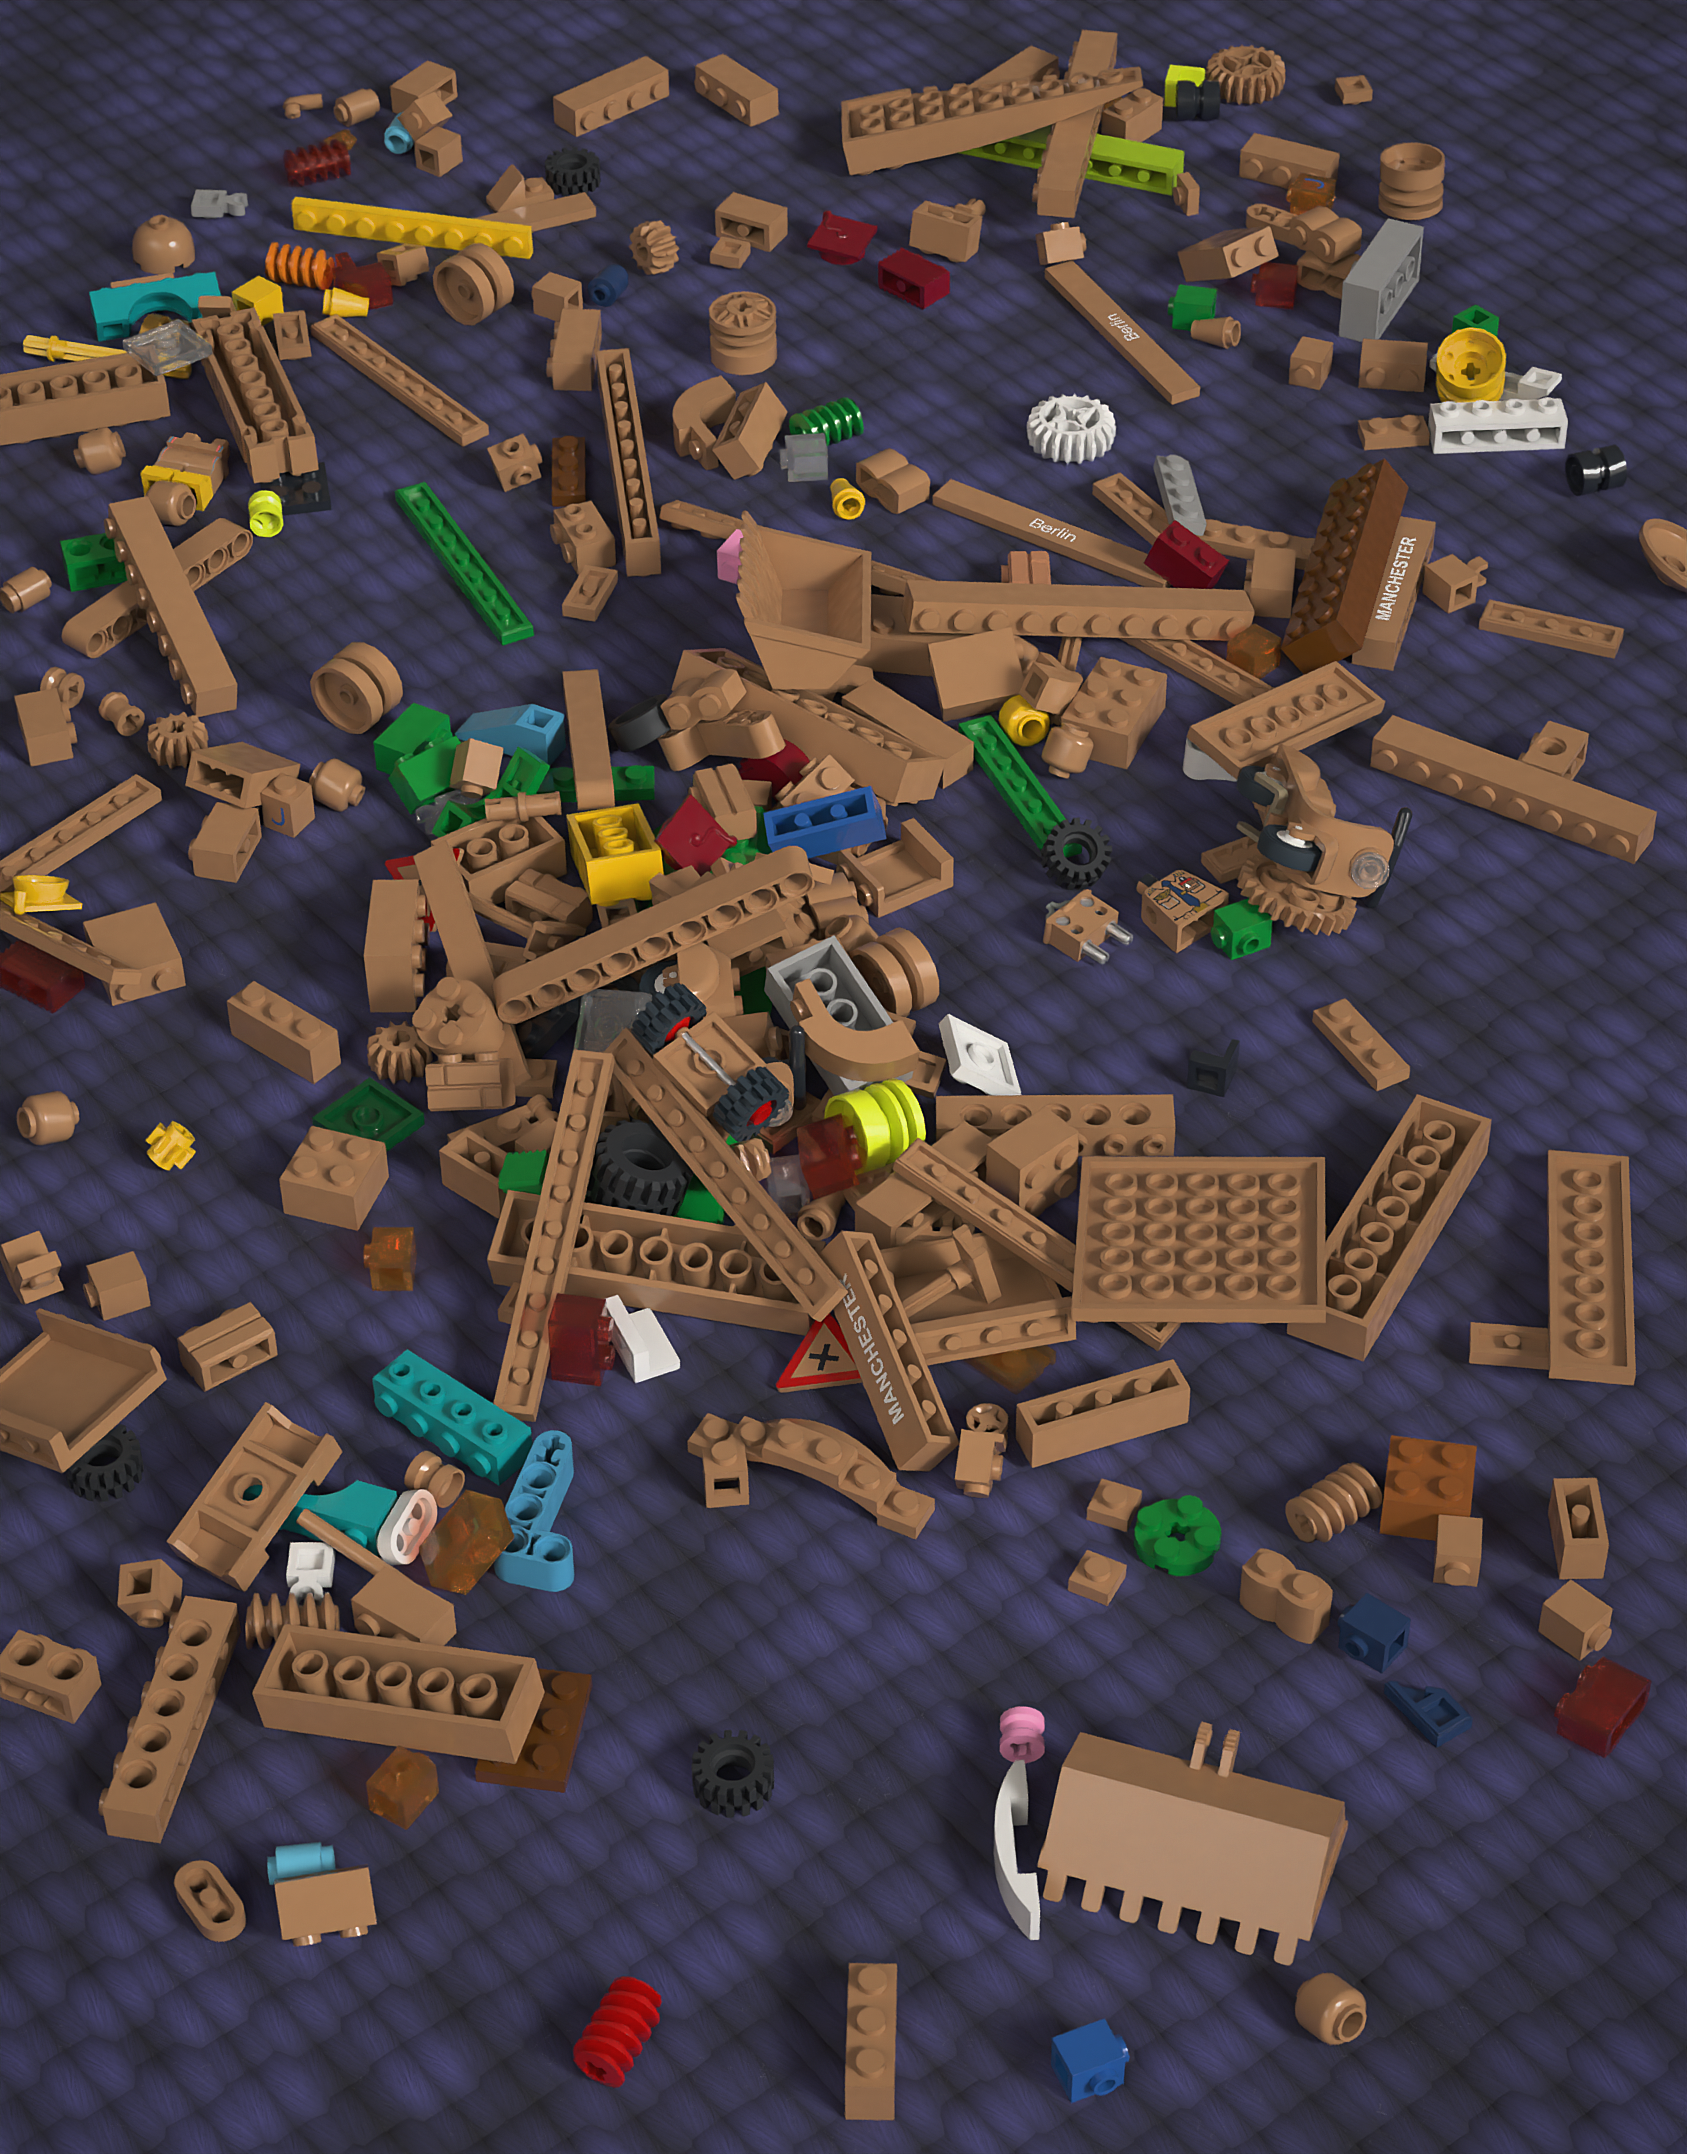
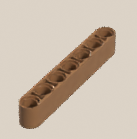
M219 518L175 547L173 550L193 592L243 558L251 549L253 535L249 530L225 518ZM128 580L71 618L62 631L63 643L90 658H97L148 623L147 611L145 608L141 609L139 607L135 585H129Z
M598 669L563 671L564 700L578 811L615 807L613 777Z

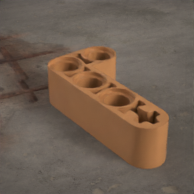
M734 708L721 719L713 721L700 720L699 723L691 728L683 730L670 729L667 733L657 738L672 771L686 769L708 755L761 759L778 753L786 746L771 711Z

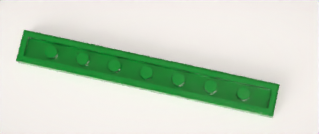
M422 482L396 490L395 498L399 506L501 645H507L534 636L533 625L428 484Z

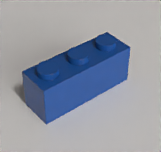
M871 786L763 813L768 845L772 852L787 846H798L806 852L807 858H812L886 839L881 806Z

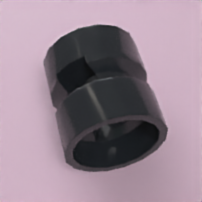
M1191 80L1177 81L1176 120L1194 119L1196 114H1199L1202 120H1219V80H1202L1199 86H1196Z
M1617 445L1595 448L1593 452L1586 450L1569 454L1565 462L1566 480L1570 490L1576 496L1595 493L1598 491V488L1603 491L1623 487L1627 478V466L1624 455Z

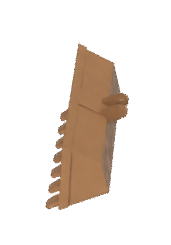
M743 511L741 515L744 522L741 525L743 538H740V545L743 551L739 552V559L742 565L738 566L741 579L737 580L740 593L736 594V600L744 616V624L750 634L773 689L829 690L858 659H862L871 650V552L758 526L748 511Z
M1200 1723L1191 1761L1080 1732L1062 1765L1047 1836L1040 1852L1037 1867L1048 1870L1043 1897L1046 1900L1059 1902L1063 1897L1068 1876L1086 1880L1081 1907L1084 1910L1096 1913L1101 1908L1106 1886L1123 1890L1125 1892L1119 1917L1121 1920L1130 1923L1138 1921L1144 1896L1163 1901L1158 1929L1170 1934L1175 1933L1177 1930L1182 1907L1197 1910L1202 1913L1196 1938L1198 1941L1207 1944L1215 1942L1221 1917L1240 1922L1235 1950L1247 1955H1251L1255 1950L1260 1928L1279 1933L1274 1960L1280 1964L1291 1965L1294 1960L1298 1940L1310 1941L1348 1829V1821L1345 1820V1802L1234 1773L1233 1767L1240 1739V1731L1229 1729L1228 1734L1224 1738L1223 1753L1219 1767L1205 1763L1208 1747L1213 1735L1212 1724Z

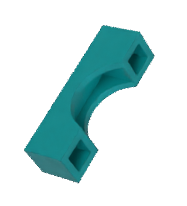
M215 272L196 273L192 276L180 278H164L161 281L133 283L129 286L102 288L98 291L89 292L91 312L98 342L130 337L135 322L143 315L152 311H173L182 315L189 322H192L194 319L203 318L198 308L199 297L221 296Z
M359 1480L336 1493L328 1495L303 1494L279 1530H288L305 1535L315 1541H322L296 1523L299 1515L307 1508L378 1557L377 1538L379 1531L397 1502L396 1491ZM252 1485L247 1488L243 1494V1500L251 1501L256 1499L261 1494L263 1486Z

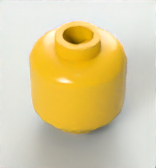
M1021 695L1014 696L1006 701L999 713L1001 729L1013 743L1022 747L1038 744L1046 737L1050 728L1048 712L1034 709Z

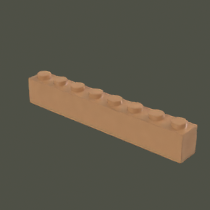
M149 497L109 503L108 518L104 519L106 535L108 539H113L115 542V553L118 561L125 564L129 585H135L139 607L141 609L145 608L147 611L148 625L151 632H156L158 635V644L162 656H168L173 680H179L181 684L180 689L184 704H190L194 715L198 717L235 710L237 708V682Z
M1392 715L1373 738L1371 767L1635 864L1653 840L1657 811Z

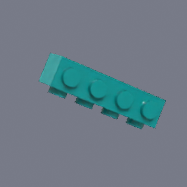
M408 1349L372 1378L374 1402L377 1409L384 1416L393 1417L407 1426L415 1436L424 1437L438 1446L446 1456L455 1457L469 1466L477 1476L486 1477L500 1486L524 1465L533 1445L531 1427Z

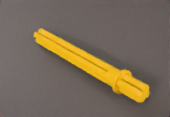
M28 335L23 341V350L26 354L47 357L49 361L61 359L76 362L132 352L63 341L53 335L50 338ZM157 356L163 376L186 380L191 375L192 366L190 361Z

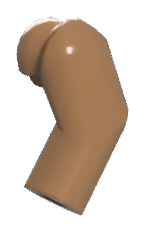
M321 93L287 98L283 103L286 117L296 119L301 115L300 111L323 109Z

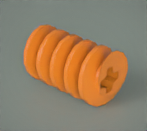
M277 242L271 243L265 259V276L268 280L271 279L275 283L283 282L286 285L294 283L299 287L306 285L311 289L318 287L324 291L331 286L335 272V262L332 257L326 259V252L323 249L318 250L315 258L313 248H307L303 256L301 246H295L291 254L289 244H284L280 252L279 244Z

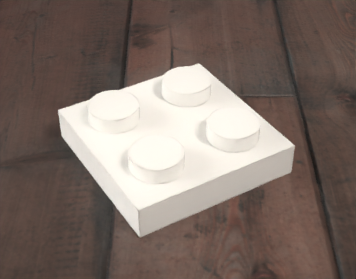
M947 1014L939 1023V1028L951 1075L962 1084L968 1083L982 1090L988 1096L1022 1095L1008 1043Z

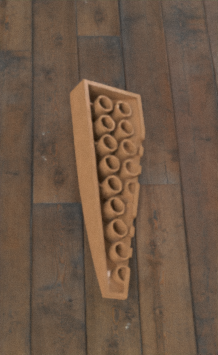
M1130 67L1102 70L1098 76L1094 77L1086 72L1074 73L1070 79L1057 80V75H1046L1041 82H1030L1029 77L983 81L978 84L977 88H971L966 83L954 84L950 90L938 91L937 86L924 87V93L911 94L910 88L899 89L842 101V144L850 175H868L874 170L884 168L897 169L904 164L978 148L1049 126L1142 87L1141 68Z

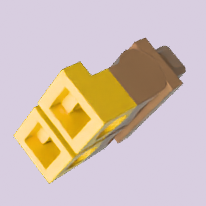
M188 432L182 438L171 436L167 441V447H164L160 452L157 462L153 466L146 465L141 472L144 496L157 481L179 482L187 485L192 493H196L195 510L204 511L223 479H226L229 474L227 462L230 456L229 442L216 438L211 444L201 442V438L197 434Z

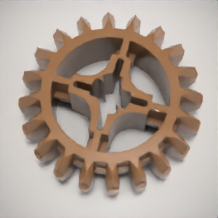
M1241 44L1240 47L1229 46L1228 50L1220 49L1219 53L1212 54V58L1208 60V65L1206 66V80H1219L1220 100L1226 99L1227 103L1237 102L1238 105L1247 103L1250 106L1251 103L1262 104L1263 100L1272 101L1273 97L1279 96L1285 84L1286 69L1284 68V62L1281 61V56L1274 55V51H1265L1264 47L1255 48L1253 45L1244 47Z

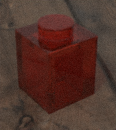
M1269 262L1261 264L1259 273L1253 274L1251 281V293H1256L1255 306L1293 310L1297 294L1299 265Z

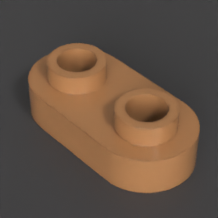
M198 1860L181 1867L174 1879L177 1899L203 1936L216 1942H224L237 1937L243 1931L246 1924L244 1906L217 1866L208 1861ZM197 1889H204L200 1893L194 1892ZM221 1920H228L226 1922L217 1923Z

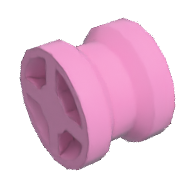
M1014 1707L1003 1712L1000 1717V1731L1003 1734L1000 1738V1753L1002 1756L1012 1762L1015 1760H1025V1763L1034 1762L1041 1758L1045 1749V1740L1042 1737L1044 1732V1717L1042 1713L1030 1707Z

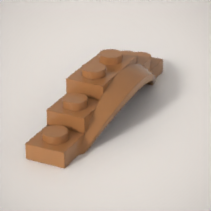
M707 1413L688 1440V1453L701 1458L702 1448H712L714 1444L720 1441H729L735 1445H745L747 1460L781 1466L818 1480L841 1492L876 1516L877 1525L913 1539L918 1537L935 1511L934 1498L900 1486L896 1480V1473L890 1471L870 1449L848 1434L816 1421L783 1418L760 1422L744 1416L740 1423L736 1424Z

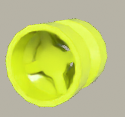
M267 490L254 493L248 501L251 530L260 537L277 535L283 527L281 499L274 492Z

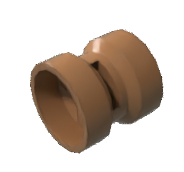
M423 1451L418 1454L410 1463L405 1474V1485L408 1489H424L429 1491L433 1495L436 1505L440 1508L448 1507L456 1500L465 1482V1474L462 1470L451 1464L444 1466L441 1458L430 1451Z

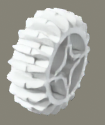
M1062 394L1060 398L1051 396L1048 401H1039V405L1032 408L1029 421H1027L1029 445L1034 447L1035 453H1042L1044 459L1053 458L1054 463L1066 461L1068 465L1069 462L1081 464L1083 460L1093 462L1095 457H1103L1104 452L1109 451L1111 444L1114 442L1116 426L1113 413L1109 411L1107 405H1101L1100 400H1089L1087 395L1082 398L1077 397L1076 394L1069 397Z

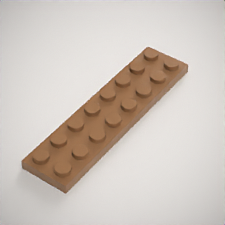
M1548 1150L1546 1167L1549 1378L1634 1385L1636 1361L1629 1157Z

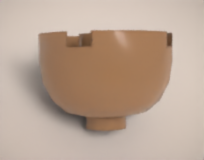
M156 215L136 229L132 242L133 260L135 265L137 263L140 264L141 270L152 274L174 273L176 266L183 264L185 269L195 260L194 241L184 223L165 215Z

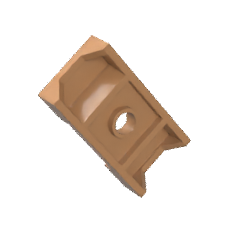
M265 1402L166 1542L178 1557L245 1593L269 1558L265 1551L269 1542L309 1485L312 1483L319 1487L343 1451L333 1436L326 1433L319 1437L292 1423L273 1405ZM252 1485L263 1486L261 1494L256 1499L251 1501L243 1500V1494L247 1488Z

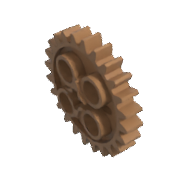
M1256 854L1253 859L1247 858L1237 878L1239 880L1237 887L1242 889L1241 895L1250 897L1248 900L1249 904L1260 906L1258 912H1268L1271 914V920L1281 919L1286 927L1296 926L1300 932L1308 928L1314 935H1317L1319 930L1326 935H1330L1332 931L1340 934L1342 929L1347 930L1357 910L1355 908L1357 902L1351 899V896L1323 892L1296 883L1282 871L1276 868L1277 864L1264 855L1263 858Z

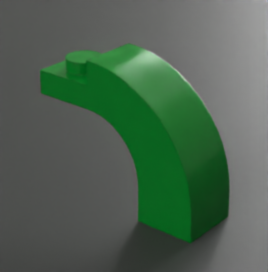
M517 747L501 780L497 784L496 790L479 802L469 805L448 800L431 833L440 838L486 818L485 799L516 797L518 792H526V795H535L550 765L529 750Z

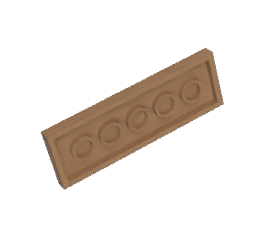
M1334 661L1190 726L1187 738L1237 780L1242 768L1246 766L1265 767L1266 764H1269L1271 758L1275 757L1280 744L1300 751L1382 713L1385 701L1337 661Z

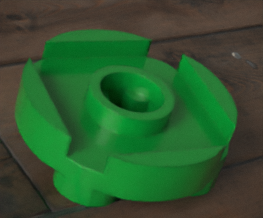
M1185 1495L1180 1499H1166L1140 1509L1134 1531V1547L1139 1558L1147 1566L1155 1570L1156 1564L1161 1568L1168 1569V1575L1189 1576L1207 1569L1213 1563L1214 1555L1219 1551L1221 1545V1527L1216 1516L1209 1509L1203 1507V1503L1198 1497ZM1172 1533H1181L1185 1535V1540L1178 1541L1176 1537L1169 1538L1167 1536Z

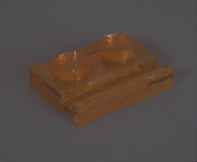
M1047 1345L962 1360L1017 1395L1043 1374L1045 1367L1056 1363V1351Z

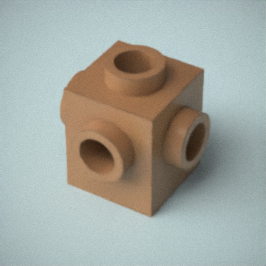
M524 433L487 448L493 469L504 492L541 478L538 464L543 461L536 444L529 445Z

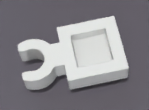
M291 1542L286 1578L288 1587H291L289 1593L295 1594L298 1605L302 1599L306 1598L307 1593H312L315 1604L321 1605L324 1597L322 1587H332L336 1553L335 1549L325 1542Z

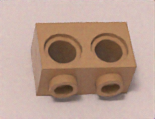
M18 1630L0 1654V1698L73 1724L102 1685L95 1656H92L83 1649H73L53 1642L44 1635H33Z

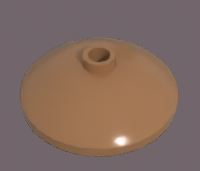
M1647 520L1639 530V541L1649 566L1662 583L1687 593V530L1667 520Z

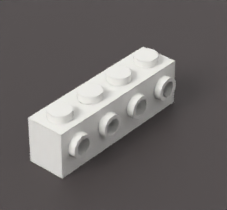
M1561 398L1509 399L1508 401L1478 400L1475 402L1459 403L1446 401L1430 404L1428 430L1434 454L1564 449L1568 420Z

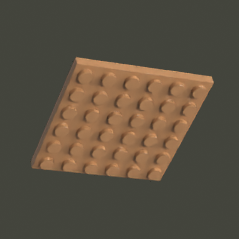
M1082 1156L1071 1307L1072 1321L1090 1323H1326L1325 1157Z

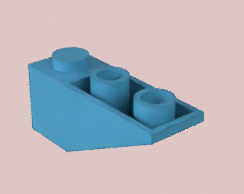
M534 704L473 713L455 733L458 739L464 741L471 738L504 748L503 753L510 756L514 755L517 747L527 749L548 765H551L566 748L564 714Z

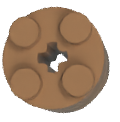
M453 977L441 979L437 986L423 999L412 1018L419 1037L437 1057L439 1054L461 1053L462 1060L475 1059V1053L498 1051L504 1041L503 1021L498 1017L496 1005L478 985L468 980H456Z

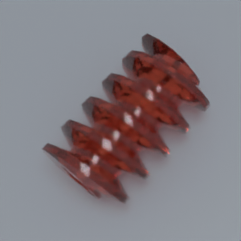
M332 139L330 145L322 141L319 143L318 148L314 144H309L307 150L303 147H297L295 154L292 150L288 149L285 150L283 155L286 175L291 185H293V180L297 179L301 187L305 186V177L307 176L312 184H316L317 174L321 175L323 181H328L329 171L338 179L341 168H343L347 176L351 175V163L347 147L343 141L340 142L338 139Z

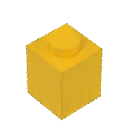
M261 276L255 277L232 291V300L236 310L255 308L260 318L261 326L271 322L273 314L284 313L281 286Z

